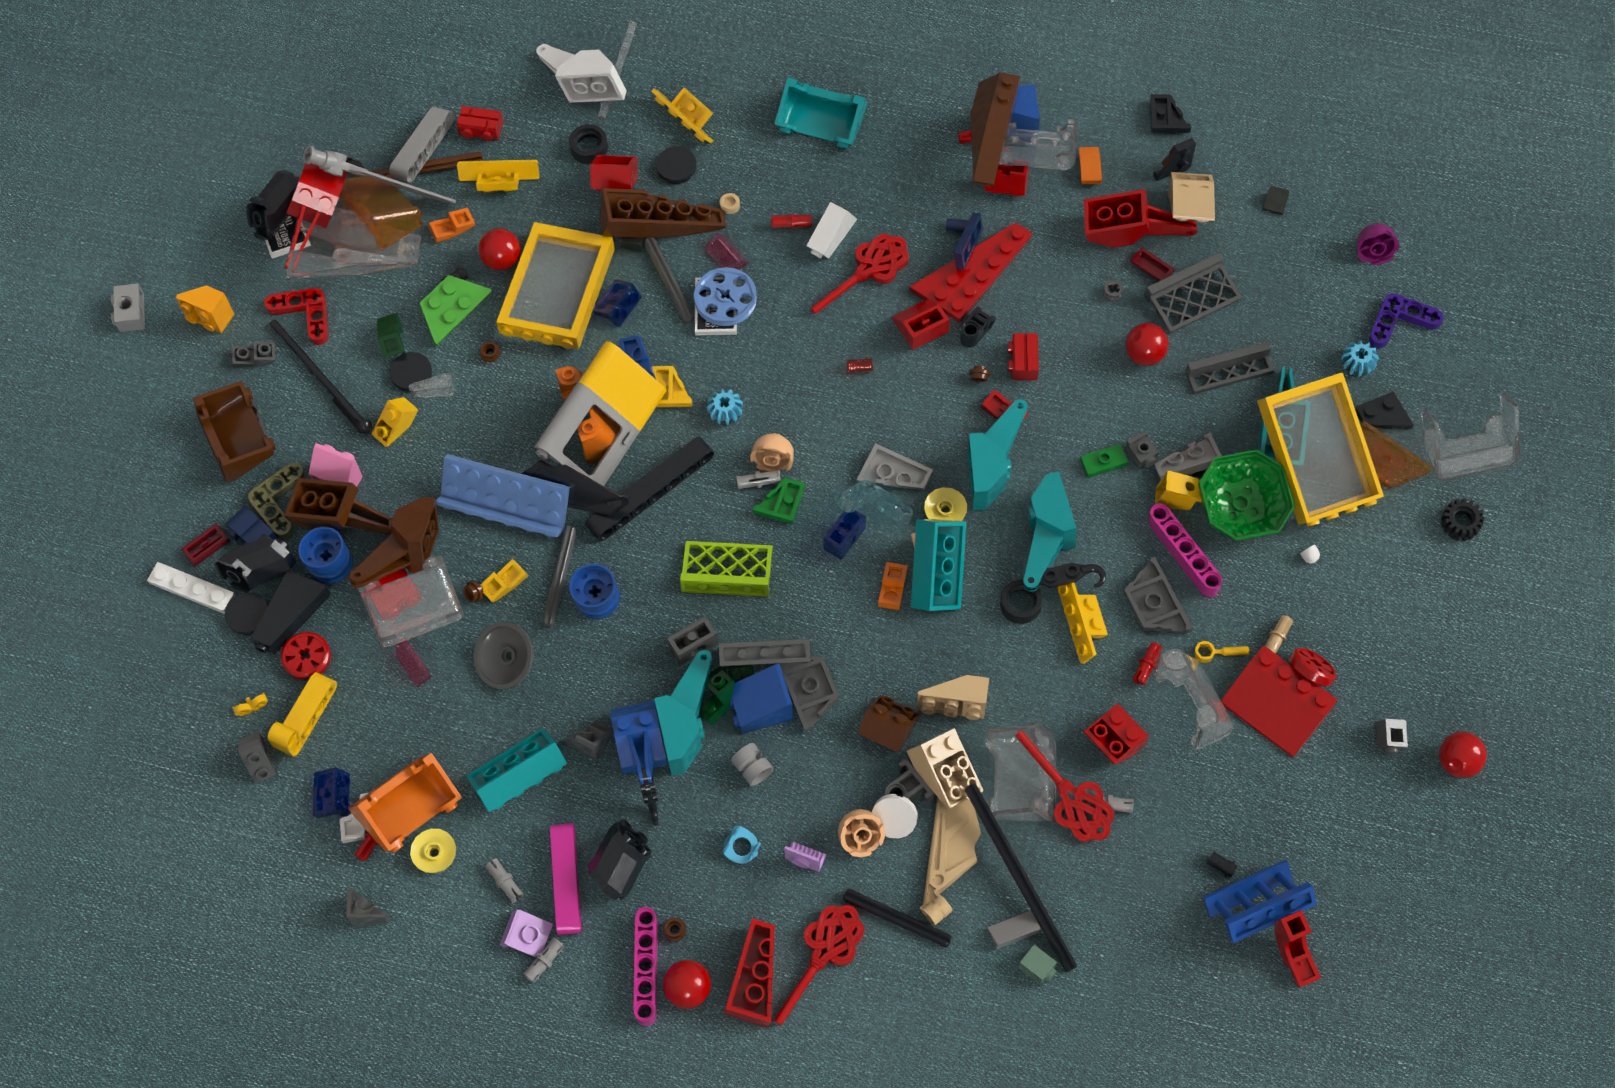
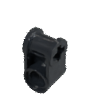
M977 306L961 327V344L965 347L976 346L992 328L996 317L993 315L989 316Z

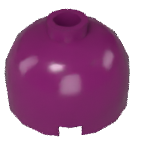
M1375 223L1364 227L1356 239L1358 257L1364 263L1365 261L1371 262V265H1381L1391 261L1394 258L1393 254L1396 250L1397 252L1399 250V241L1392 228L1385 224Z

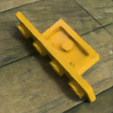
M653 88L651 92L656 95L654 99L662 106L666 104L669 107L667 111L675 118L679 116L682 119L681 124L688 130L692 128L696 132L694 134L695 137L701 142L706 140L712 143L714 141L701 129L713 115V112L691 92L683 88L671 102L661 92Z
M538 160L457 162L459 181H477V191L492 192L503 190L510 192L518 189L519 180L539 179L540 176Z
M1074 582L1058 586L1057 589L1081 664H1085L1096 656L1092 638H1104L1108 633L1096 595H1078Z

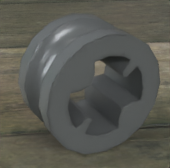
M1116 280L1108 281L1104 286V297L1109 301H1118L1123 292L1122 284ZM1117 289V292L1110 293V290Z

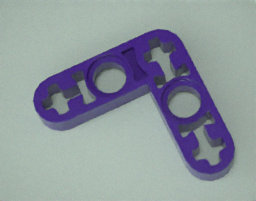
M1394 293L1389 294L1382 304L1369 336V342L1374 348L1385 347L1398 318L1427 329H1438L1443 322V313L1436 308ZM1391 302L1396 303L1393 311H1389ZM1415 308L1419 314L1411 315L1407 309ZM1432 316L1435 317V321H1434V322L1431 321V317H1432ZM1388 317L1392 323L1385 325L1380 319ZM1379 331H1384L1382 339L1377 340Z

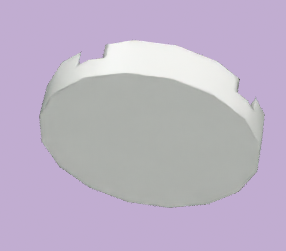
M897 794L882 796L876 801L872 813L883 824L885 836L898 839L906 837L914 830L917 823L918 812L915 805L904 796L900 797Z

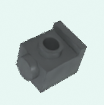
M1146 431L1128 439L1126 442L1125 451L1138 470L1154 465L1159 454L1148 438Z
M1383 719L1374 723V727H1377L1378 749H1385V754H1397L1400 749L1408 747L1406 720Z

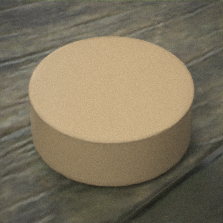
M727 193L720 198V209L724 213L734 214L739 210L740 200L737 195Z

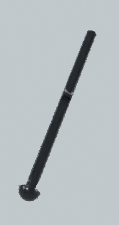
M275 319L272 320L270 326L304 363L307 370L314 374L334 397L332 401L357 428V431L362 434L370 432L372 422L369 419L364 420L280 323Z

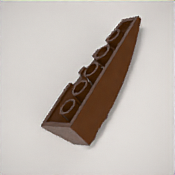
M998 73L978 84L970 113L973 183L994 187L1019 92L1020 76Z
M602 188L599 220L602 236L672 237L726 228L722 209L702 204L694 206L688 204L685 200L678 199V201L667 199V196L661 194L659 196L649 195L648 191L612 188Z

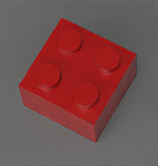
M597 155L590 164L591 188L596 189L598 192H601L602 188L632 189L638 181V156Z

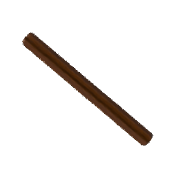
M477 151L427 160L418 174L456 168L459 161H483L482 153ZM390 167L370 171L391 178L389 175ZM363 177L364 182L366 184L379 182L368 177Z

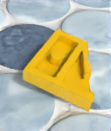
M652 366L656 380L667 390L657 407H693L692 399L688 396L685 386L679 379L674 366Z

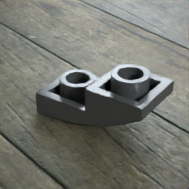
M253 342V346H232V368L254 367L275 362V342Z

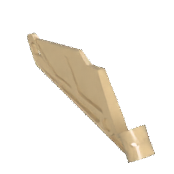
M937 797L923 905L920 907L925 918L933 926L953 911L950 904L940 893L977 863L974 847L981 836L975 808L970 799L948 809Z

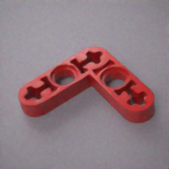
M311 288L275 293L266 297L264 304L267 311L272 315L306 311L308 335L311 342L316 345L327 342L329 337L325 295L321 289ZM293 298L301 299L297 305H291L290 301ZM274 302H277L276 307H272ZM315 313L323 314L319 320L312 319ZM316 327H319V329H320V331H321L320 337H316V335H317V329H316Z

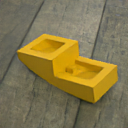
M512 559L497 574L493 572L481 584L483 593L494 603L512 591L529 575Z

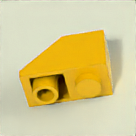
M405 397L388 400L374 427L372 435L385 447L389 446L411 426L418 409Z

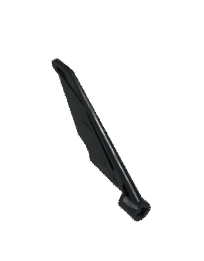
M539 460L520 473L569 486L567 508L611 516L631 501L629 496L618 495L566 464L552 466L543 460ZM621 500L622 504L616 507L608 502Z

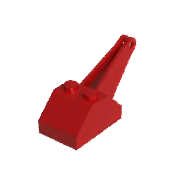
M312 163L304 165L286 213L297 217L285 269L288 268L302 220L312 224L291 269L293 272L314 226L327 228L348 172L343 171L342 176H336L324 172L318 165Z
M1145 189L1084 199L1085 236L1090 242L1115 248L1133 245L1144 235L1194 236L1197 234L1196 221L1191 219L1179 221L1173 218L1172 213L1149 206Z

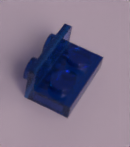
M615 279L596 304L593 312L596 316L611 319L616 327H620L641 299V295L633 283Z
M335 767L314 773V817L322 818L335 814L346 817L349 815L351 781L348 772Z

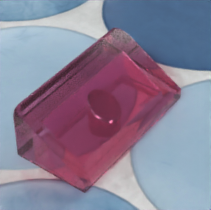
M718 233L705 247L722 268L728 267L740 270L749 263L723 234Z
M401 638L395 650V656L418 687L431 679V675L407 639Z

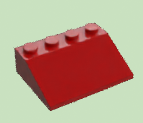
M1263 645L1222 698L1220 704L1293 758L1333 710L1338 699L1319 685L1301 676L1292 665Z

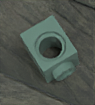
M1033 945L1021 960L1019 969L1039 985H1042L1045 980L1049 983L1057 973L1055 970L1057 962L1036 945Z

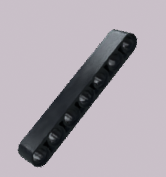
M701 437L694 438L620 494L630 497L631 501L628 505L611 516L594 513L586 521L585 526L599 542L606 540L713 458L715 452ZM621 500L609 502L616 507L622 504Z

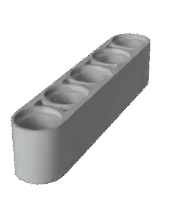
M434 106L430 108L391 163L389 169L391 178L409 183L415 179L452 126L454 120L452 111Z

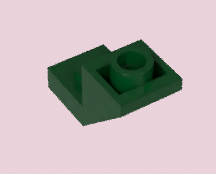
M398 313L378 318V341L384 359L406 353L400 335L404 332Z
M723 670L705 684L712 693V696L701 705L699 715L709 725H713L728 711L734 690V680Z

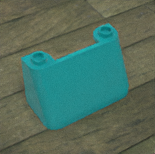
M787 77L775 120V125L780 127L779 131L787 134L793 131L835 142L837 147L843 149L853 146L866 112L868 101L861 96L854 95L852 98L848 94L843 95L820 89L806 83L797 82L798 80Z

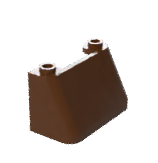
M242 381L193 397L200 425L226 483L235 481L273 456V450H276L272 437L268 439L267 435L263 433L251 406L250 400L253 399L249 387L245 388Z

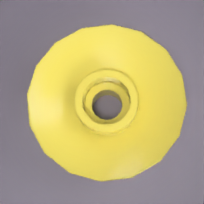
M942 487L935 489L927 496L924 511L928 519L962 521L967 513V503L965 497L959 491L953 488ZM946 508L949 512L944 513L941 510Z
M429 829L421 832L415 837L411 845L410 855L412 862L419 870L425 873L444 871L452 864L456 856L454 839L448 832L441 829ZM438 850L437 856H431L432 851Z

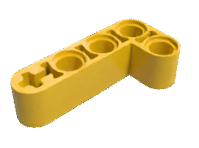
M317 672L312 674L284 723L275 722L270 728L268 741L274 748L293 757L300 752L337 687V681Z

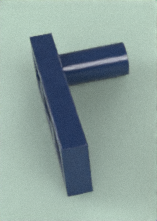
M973 212L969 220L947 219L946 221L947 231L963 232L954 251L956 269H965L983 231L981 213Z

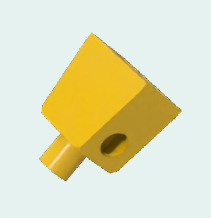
M1167 470L1156 486L1155 504H1164L1169 509L1190 510L1196 502L1202 503L1198 485L1200 480Z

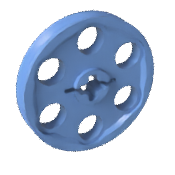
M723 267L711 270L700 278L695 287L694 301L696 309L702 318L714 325L731 326L747 319L755 309L757 295L754 282L746 273L735 268ZM717 276H722L725 279L722 283H715L713 281ZM741 279L744 280L745 284L737 287L734 285V282ZM702 290H709L711 292L707 297H702L699 293ZM722 295H724V296L729 295V298H726V297H725V298L722 299ZM744 296H748L752 300L751 302L744 304L740 302V299ZM708 307H715L717 311L714 314H708L706 309ZM729 310H735L738 313L732 318L726 315Z

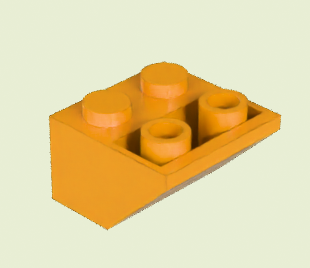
M207 285L177 294L176 296L179 307L185 314V319L192 324H201L211 332L215 330L222 334L234 316L225 293Z

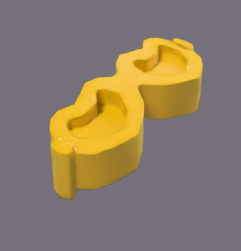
M265 693L252 701L250 697H247V703L236 705L232 709L236 716H243L252 713V711L259 710L266 705L268 700Z

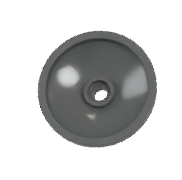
M498 622L487 627L479 636L474 649V664L480 678L489 686L498 689L515 687L526 678L533 663V646L525 630L510 622Z

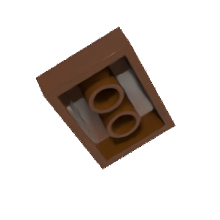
M298 478L284 513V517L288 521L308 530L329 527L340 533L347 526L386 535L392 534V531H389V520L391 517L355 500L359 489L350 482Z
M421 497L396 509L394 517L389 520V531H392V534L350 573L352 587H364L404 567L413 574L425 575L439 533L436 498Z

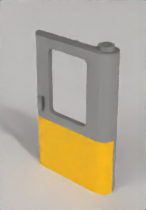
M605 341L535 444L536 454L543 459L551 458L559 465L566 464L605 486L667 390L612 342ZM595 405L620 426V431L592 474L588 475L563 454V449L590 408Z

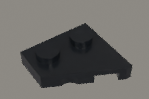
M1170 94L1150 95L1151 133H1190V123H1186L1181 109L1176 106L1175 100Z
M1193 138L1173 146L1168 156L1161 162L1164 167L1153 173L1156 181L1170 176L1171 172H1184L1191 167L1196 147Z
M1394 392L1355 407L1357 417L1364 428L1381 427L1383 429H1392V427H1405V430H1410L1414 425Z

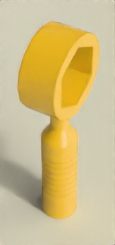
M1202 641L1195 647L1194 655L1198 661L1207 663L1213 659L1215 654H1222L1223 656L1249 655V647H1223L1215 649L1212 643ZM1199 647H1208L1211 655L1202 657L1198 652Z

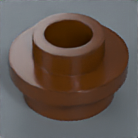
M486 342L481 346L479 354L483 361L494 362L500 357L501 351L497 344Z
M974 366V369L969 370V375H971L972 381L986 382L990 376V371L986 370L984 366Z
M475 581L467 582L463 588L466 599L470 602L482 600V586Z
M679 918L667 920L663 926L664 936L673 942L681 940L686 934L685 923ZM673 927L679 928V931L676 934H673L670 931Z

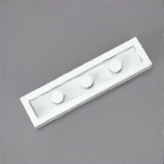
M157 562L147 579L151 585L225 614L226 606L230 600L236 596L232 591Z

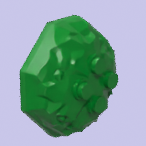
M1257 449L1215 457L1198 483L1203 511L1206 514L1209 525L1218 530L1221 535H1225L1233 541L1257 539L1262 536L1279 533L1295 508L1284 466Z

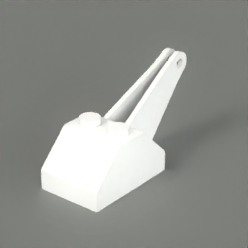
M542 44L536 49L540 60L555 73V77L569 103L624 100L626 89L613 63L600 50H582L574 55L547 44Z

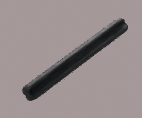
M847 889L843 896L845 902L943 947H948L951 942L952 936L852 889Z

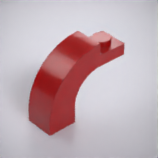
M1299 910L1276 920L1274 932L1278 949L1285 966L1288 965L1297 987L1300 988L1321 979L1307 945L1306 935L1312 933L1303 911Z

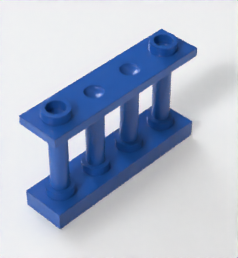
M1286 859L1203 897L1207 914L1210 918L1220 913L1225 918L1224 922L1228 937L1233 943L1274 925L1278 919L1299 910L1305 911L1317 905L1313 886L1309 882L1297 886L1292 881L1289 864ZM1281 885L1288 890L1277 896L1271 891ZM1261 894L1267 899L1257 905L1250 900ZM1242 904L1247 909L1236 915L1230 910V908Z

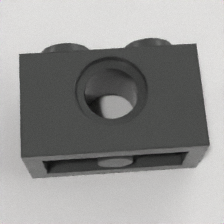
M706 616L667 638L669 649L680 665L693 659L699 651L708 650L718 644L717 633Z

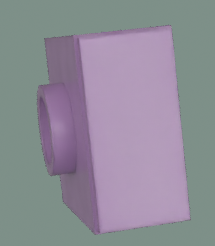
M792 842L790 847H784L786 860L801 868H810L820 872L826 858L825 853Z
M514 910L509 918L500 946L503 948L511 947L535 957L538 952L541 953L544 950L553 924L522 910Z

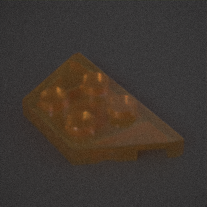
M1362 421L1360 426L1378 480L1388 489H1393L1431 472L1433 468L1431 465L1366 421Z

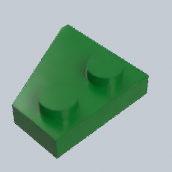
M784 478L776 489L771 490L766 495V499L759 505L756 504L754 506L753 514L793 524L806 488V483Z

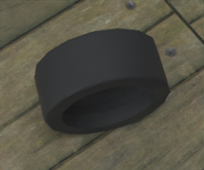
M581 125L575 128L570 135L571 154L578 162L591 164L597 155L607 154L608 143L606 134L597 125ZM587 137H594L600 140V145L593 151H581L577 148V143Z
M1022 579L1010 582L1005 586L1001 594L1000 608L1003 615L1008 620L1018 624L1033 621L1041 612L1043 600L1041 590L1039 588L1034 592L1025 590ZM1017 591L1027 592L1034 598V606L1030 611L1017 612L1009 606V596Z

